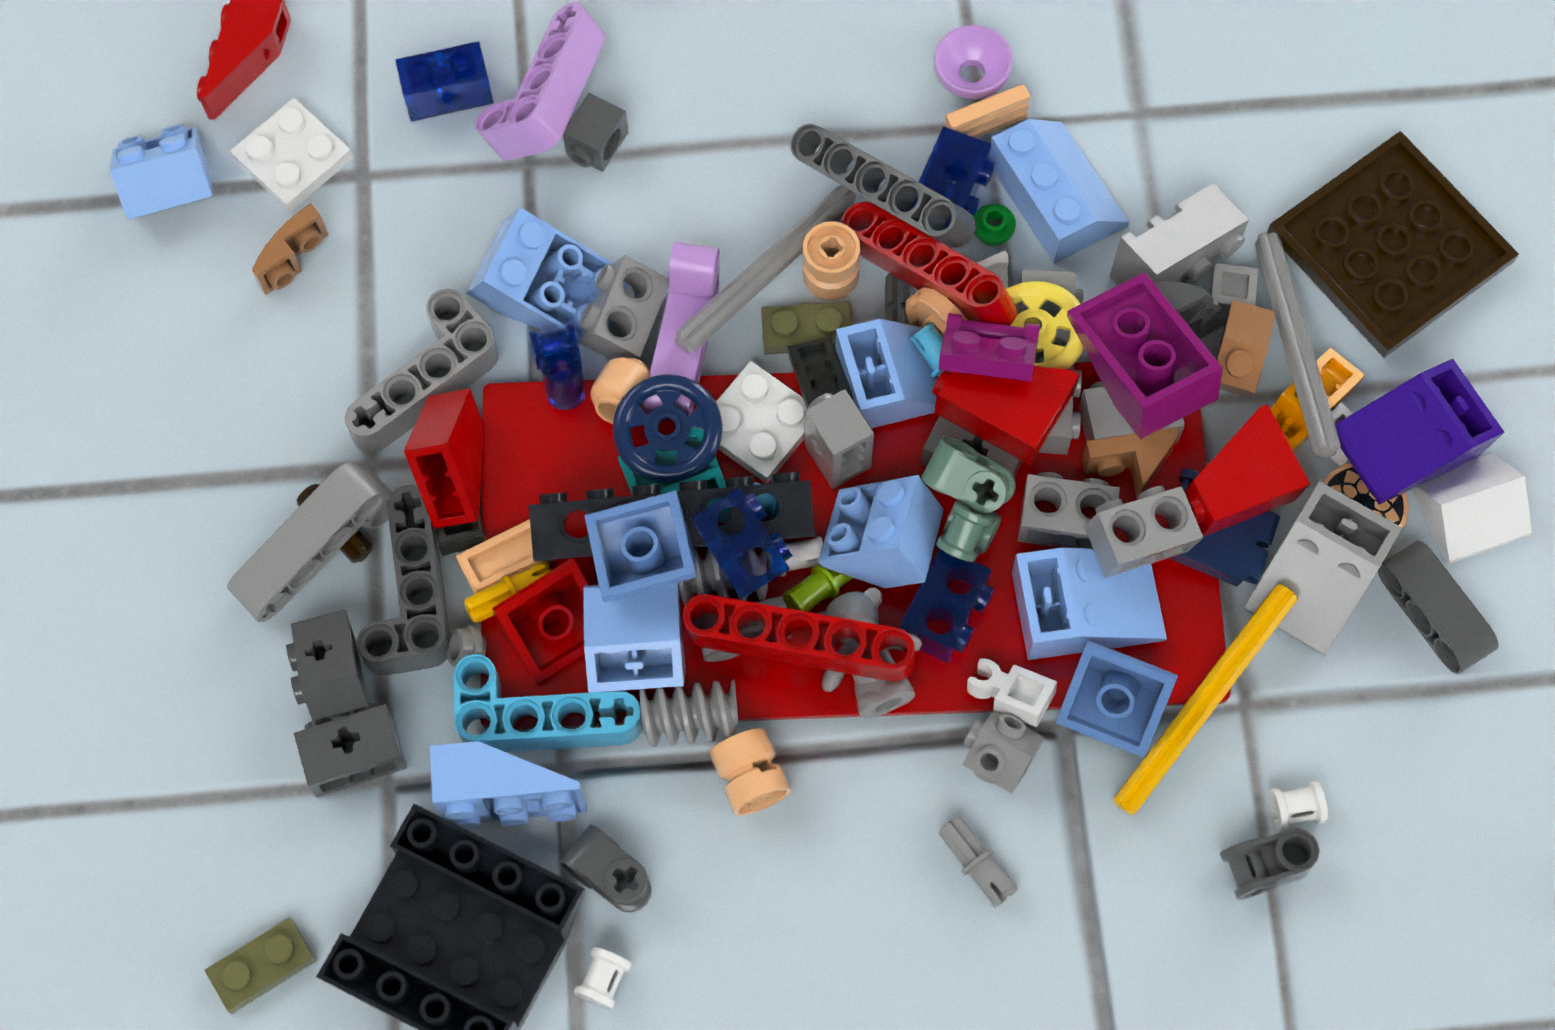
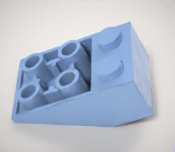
M519 207L502 221L466 294L506 317L578 343L583 328L579 326L580 318L588 304L594 303L599 289L595 288L596 279L602 268L606 264L611 265L612 262ZM623 281V289L625 290L628 283Z
M1056 548L1016 554L1011 573L1028 660L1083 653L1087 640L1109 649L1167 640L1151 564L1105 578L1093 549Z
M479 741L430 746L432 803L440 817L466 830L478 829L481 827V822L500 821V825L520 826L527 824L529 818L548 816V820L553 822L570 821L576 818V813L587 812V805L580 783L576 780Z

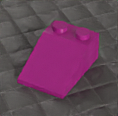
M1145 272L1067 311V317L1114 406L1140 440L1218 400L1223 367Z

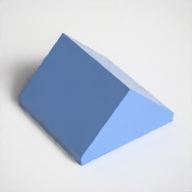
M676 490L585 515L603 602L697 577L696 554Z
M1087 640L1056 724L1145 758L1178 675Z

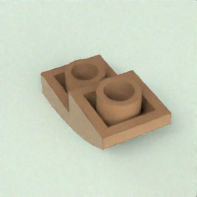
M311 203L291 217L273 235L258 256L252 271L260 289L265 295L274 289H281L289 285L295 276L302 272L296 256L302 252L306 253L315 249L322 239L328 236L321 215Z

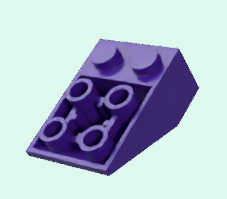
M1450 359L1416 375L1335 424L1341 450L1379 505L1478 458L1505 433L1454 359Z

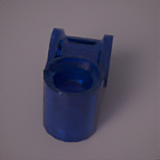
M573 322L566 323L565 328L538 334L536 330L528 331L536 369L540 372L546 399L549 404L560 410H570L579 406L586 396L581 355Z

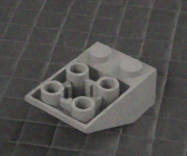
M1319 481L1243 609L1254 615L1276 585L1281 584L1287 587L1297 596V601L1277 628L1325 656L1403 528Z

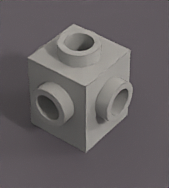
M994 710L985 723L976 720L963 744L969 747L970 750L962 765L972 770L979 779L987 783H995L1008 792L1013 793L1026 774L1045 737L1027 728L1024 722L1016 716Z

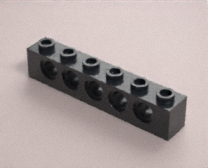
M799 472L772 474V483L754 485L753 476L725 478L726 487L707 489V480L679 482V492L677 494L680 504L686 513L685 520L693 547L815 536L810 480L800 481ZM660 484L632 486L633 496L614 497L613 488L587 490L586 500L568 501L567 492L539 495L540 504L529 505L533 561L593 556L589 535L578 538L569 533L566 525L569 515L577 510L591 514L664 494L661 493ZM760 494H770L778 502V513L770 521H760L752 513V502ZM714 498L726 499L732 506V517L724 525H714L705 516L706 505Z

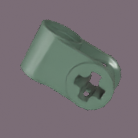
M941 436L921 477L922 481L934 490L952 496L982 513H989L999 509L1011 499L1016 489L1015 478L1009 469L978 453L968 444L949 436ZM989 479L995 482L993 490L996 494L993 497L986 494L988 486L985 482Z
M957 500L947 519L943 534L938 538L936 545L944 552L956 558L973 562L982 552L985 553L989 548L1001 523L1002 516L994 512L982 513L976 511L974 508Z

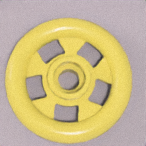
M1045 281L1022 282L1007 288L1015 304L1023 302L1028 308L1016 316L1011 326L1026 327V323L1040 324L1041 326L1036 353L1044 351V361L1035 363L1034 366L1069 369L1074 365L1083 353L1084 348L1067 317V311L1081 304L1078 299L1065 288ZM1046 300L1061 308L1056 317H1052L1048 312L1040 309ZM1057 329L1070 331V337L1065 347L1052 344L1056 338Z

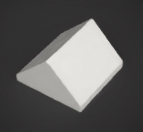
M1493 453L1471 460L1411 489L1446 564L1525 538L1532 533L1525 475Z

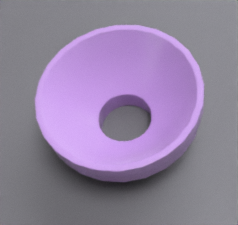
M966 25L948 32L939 42L934 58L935 72L943 87L950 93L966 99H982L998 92L1008 80L1013 63L1012 52L1006 40L996 31L978 25ZM966 66H977L983 71L984 77L978 82H967L961 78L960 70Z

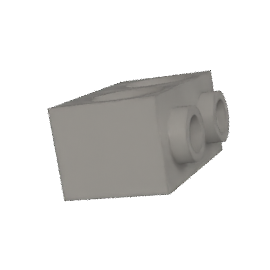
M626 255L611 265L606 264L595 282V288L599 289L594 303L588 304L580 318L579 326L583 328L578 343L611 360L622 357L635 359L641 357L668 289L669 278ZM623 281L632 287L634 298L629 297L624 292ZM607 319L616 324L619 331L618 337L609 332Z
M1040 472L1036 475L1028 474L1023 492L1017 541L1059 548L1093 549L1084 528L1091 519L1086 518L1081 513V509L1086 507L1096 509L1104 503L1119 499L1120 487L1109 486L1106 481L1094 478L1084 479L1082 482L1066 480L1061 475L1053 472ZM1049 501L1055 505L1057 511L1043 513L1036 508L1035 503Z
M1163 486L1153 487L1140 493L1136 501L1123 504L1122 499H1115L1095 509L1097 514L1084 528L1105 578L1189 552L1203 538L1182 486L1165 491ZM1155 514L1164 516L1170 524V529L1160 526L1155 519ZM1112 527H1118L1125 531L1129 543L1117 539Z

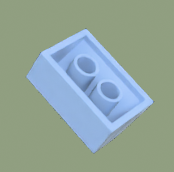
M1028 119L991 138L988 164L1054 264L1128 227L1129 221L1062 122Z

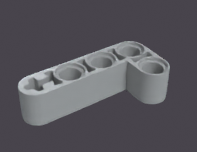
M449 288L440 289L434 292L428 299L426 304L427 314L438 341L347 408L345 424L355 446L361 451L376 453L385 449L415 426L428 396L466 389L496 365L498 350L490 326L458 291ZM447 312L458 313V315L451 320L440 319L441 316ZM481 342L486 344L479 351L471 352L466 350L473 343ZM438 369H450L446 376L441 378L431 377L432 373ZM414 395V398L407 404L399 405L395 403L400 396ZM384 409H387L389 414L388 417L386 416ZM369 423L372 428L368 429L365 425Z
M347 462L341 465L316 488L233 575L227 585V589L256 621L264 622L269 620L306 585L361 526L375 529L388 521L387 502L391 498L392 491L370 468L354 462Z

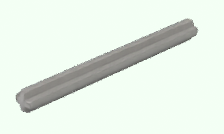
M843 185L837 186L678 329L675 338L676 344L682 347L686 353H692L697 350L803 253V242L806 234L814 226L823 222H837L842 218L845 211L854 205V200H856L855 193Z
M1264 232L1258 236L1259 239L1255 242V247L1273 311L1276 312L1275 318L1313 452L1317 457H1332L1336 455L1341 444L1284 248L1277 233L1272 232L1268 234Z

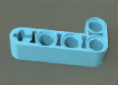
M479 654L468 655L461 659L454 669V724L462 743L479 741L504 752L617 746L632 743L638 739L643 730L639 702L633 695L627 692L610 691L502 698L500 679L494 664L489 658ZM483 673L489 676L488 682L482 688L470 689L466 687L468 679L474 674ZM625 711L627 714L624 720L625 724L616 725L617 712ZM593 712H600V728H596ZM580 713L584 715L586 719L583 725L577 729L570 730L561 726L564 717L568 714ZM523 716H534L538 719L535 728L529 732L523 733L514 729L517 720ZM483 718L490 721L489 728L483 734L470 735L467 733V727L475 719Z

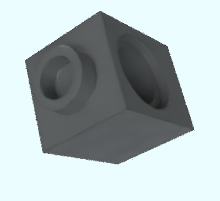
M588 93L569 121L563 134L565 151L568 157L579 166H592L603 172L629 133L626 111Z

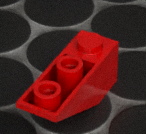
M230 0L229 4H224L220 16L221 30L218 39H214L209 48L210 64L206 76H201L197 85V99L201 101L208 119L215 120L280 56L291 22L284 0Z

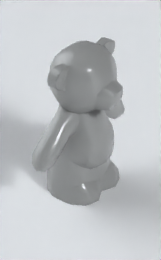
M876 587L869 588L863 593L859 591L848 592L834 599L827 606L826 611L819 612L818 614L879 624L877 608L883 596ZM908 633L914 642L915 651H918L922 646L921 639ZM843 638L839 640L843 645L837 653L842 655L852 654L858 649L859 643L851 638ZM898 646L886 648L882 652L881 658L888 663H895L887 650L897 649L904 651ZM826 670L821 682L823 690L832 692L838 688L845 673ZM852 675L855 685L857 709L859 715L863 718L882 716L909 703L915 697L914 689L907 678L901 681L890 682Z

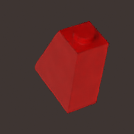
M1034 366L1031 382L944 370L932 391V394L937 396L934 413L1031 466L1073 397L1080 374L1068 369Z
M470 388L428 396L404 449V454L434 529L475 522L479 517L484 424Z
M1266 404L1258 408L1193 480L1184 493L1204 537L1294 502L1307 489L1310 482L1269 405Z

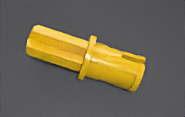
M543 561L510 578L504 575L501 577L502 582L466 598L464 604L470 619L475 623H479L494 616L493 607L552 571V569L548 570L549 564L547 561Z

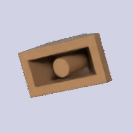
M1232 300L1215 357L1223 367L1220 390L1251 398L1256 392L1268 351L1276 314L1275 311Z

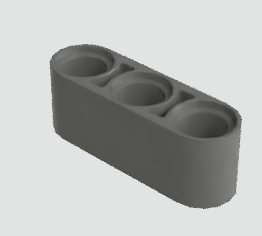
M1417 540L1383 561L1378 569V575L1385 588L1438 658L1451 672L1459 674L1498 649V639L1490 625L1425 543Z

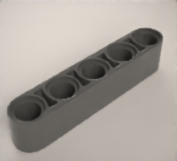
M805 124L793 134L791 151L793 156L799 161L949 247L956 248L967 244L973 237L975 232L973 215L951 200L818 125ZM853 161L851 168L846 172L849 164ZM885 179L884 186L878 191L879 185ZM918 198L917 205L911 210L913 201ZM952 216L950 225L944 229L945 221Z

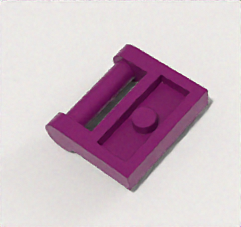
M948 313L938 370L1032 382L1040 324L1026 323V327L963 320L961 314Z

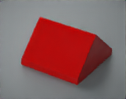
M573 558L492 608L500 631L537 684L585 654L583 588L588 583Z

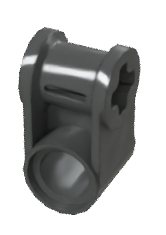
M590 824L559 861L561 866L580 883L596 891L623 912L641 910L647 905L651 897V886L645 868L594 825ZM624 880L627 883H631L635 880L637 889L632 891L625 888L621 892L619 882Z
M1297 828L1262 839L1248 840L1221 851L1220 856L1222 861L1229 863L1238 887L1234 893L1237 900H1242L1305 877L1317 862L1320 850L1318 842L1312 834ZM1286 845L1298 846L1305 854V863L1302 865L1291 864L1283 856L1282 848Z

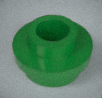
M986 204L980 207L973 216L975 220L974 235L985 245L999 246L1010 240L1015 232V217L1011 210L1001 204ZM995 219L1002 224L994 227L989 225L987 220Z

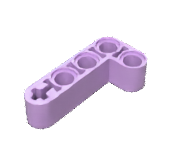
M571 2L559 9L553 16L516 97L490 105L476 119L475 129L501 159L512 160L546 152L554 147L563 136L606 38L605 33L581 3Z
M674 242L669 263V293L649 377L672 374L687 377L699 383L708 340L694 352L686 353L682 347L676 344L675 338L677 330L718 294L720 248ZM657 394L644 401V413L646 415H649L655 408L663 406ZM681 395L674 406L680 408L687 416H690L693 412L694 403Z

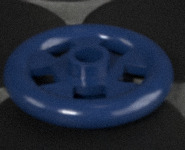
M672 374L649 377L633 386L621 399L613 419V440L623 462L637 475L659 483L680 482L704 470L715 457L723 433L721 413L711 394L694 380ZM657 394L663 406L655 408L649 415H646L640 404L647 398ZM681 395L690 399L697 406L690 416H687L680 408L674 406ZM665 420L673 421L676 424L675 431L670 435L661 434L659 432L661 422ZM644 426L645 435L649 443L635 447L631 436V429ZM692 427L704 431L703 440L698 449L685 445ZM676 450V464H657L656 451L670 452Z

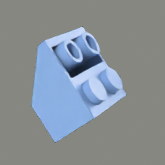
M184 124L170 126L160 131L161 136L144 140L143 136L130 137L118 143L119 147L113 149L110 173L127 220L213 196V185L197 126L186 129Z
M876 319L836 329L835 350L852 392L853 402L871 429L932 414L935 411L937 396L932 394L938 378L937 376L933 378L930 375L933 372L932 368L914 343H911L909 340L922 329L921 327Z
M918 475L839 489L818 562L824 568L882 588L924 583L944 509Z
M670 584L608 602H603L599 585L584 586V651L588 693L684 686L686 665L679 584Z

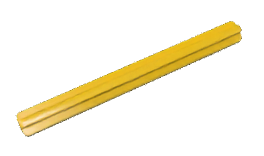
M1281 584L1273 588L1114 797L1113 802L1118 808L1129 815H1133L1139 810L1296 603L1297 596L1291 590Z

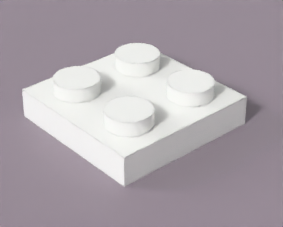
M294 97L230 150L233 160L289 212L293 211L354 158L351 149Z
M750 361L716 401L723 424L722 439L718 450L768 484L772 479V474H776L805 439V410L807 408L803 397Z

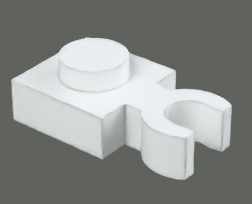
M983 658L978 662L977 674L988 679L978 680L970 676L967 683V692L970 695L981 699L994 697L993 710L1016 716L1023 722L1035 727L1040 723L1056 694L1057 681L1017 665H1013L1009 674L1001 672L1000 667L994 661Z

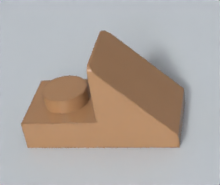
M1177 427L1160 429L1141 440L1135 433L1086 441L1081 457L1085 475L1098 473L1099 476L1109 477L1122 473L1125 468H1130L1137 498L1140 493L1146 491L1172 453L1178 438Z

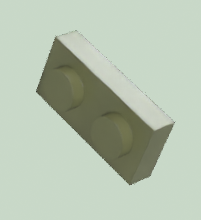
M849 302L761 307L764 355L788 353L787 346L831 336L835 347L836 329L851 326Z
M289 917L204 971L226 1010L233 1014L315 963L316 959L294 921Z

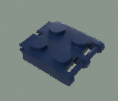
M1188 468L1181 470L1178 479L1182 483L1181 486L1184 491L1200 474L1199 472ZM1272 511L1255 516L1204 536L1189 552L1170 557L1169 559L1236 587L1243 580L1257 584V581L1261 579L1269 554L1264 548L1272 545L1280 516ZM1169 522L1167 524L1166 529H1170Z

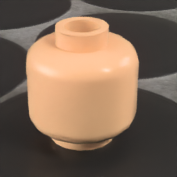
M622 357L614 358L605 364L590 392L595 411L603 420L613 424L615 411L624 395L637 383L649 378L650 370L644 362L635 358ZM644 401L640 404V407L642 408L643 411H644Z

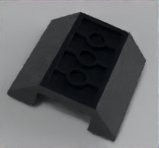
M413 804L390 844V847L396 854L350 937L340 933L316 977L416 1030H521L566 945L585 889Z

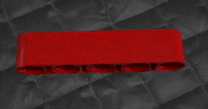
M867 201L858 202L849 207L843 214L841 223L855 231L860 241V255L917 290L927 287L938 291L947 297L967 320L1011 325L1016 319V304L1002 279L995 273L873 203Z
M709 594L697 595L691 598L683 609V622L689 637L697 646L890 682L906 679L915 667L914 642L905 630L896 627ZM705 613H711L718 617L717 623L710 629L700 630L694 626L696 619ZM757 621L765 626L764 631L755 638H746L740 634L742 627L749 622ZM796 630H805L812 635L806 645L796 647L787 642L788 636ZM843 638H851L859 643L858 649L849 655L839 654L833 648ZM891 646H898L907 653L906 657L898 663L885 662L881 658V654L886 648Z

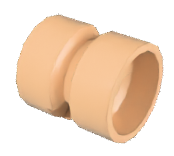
M836 221L823 222L814 226L804 239L803 282L808 291L824 300H838L848 296L855 289L859 279L860 241L855 231L847 225Z
M756 728L743 731L721 741L709 751L719 778L729 782L724 789L734 815L741 816L758 812L776 804L791 793V788L781 765L772 764L771 762L775 757V751L766 729Z

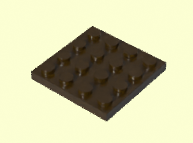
M1401 131L1273 221L1267 231L1268 234L1272 232L1277 233L1281 239L1284 251L1383 358L1387 357L1514 263L1519 255L1503 236Z

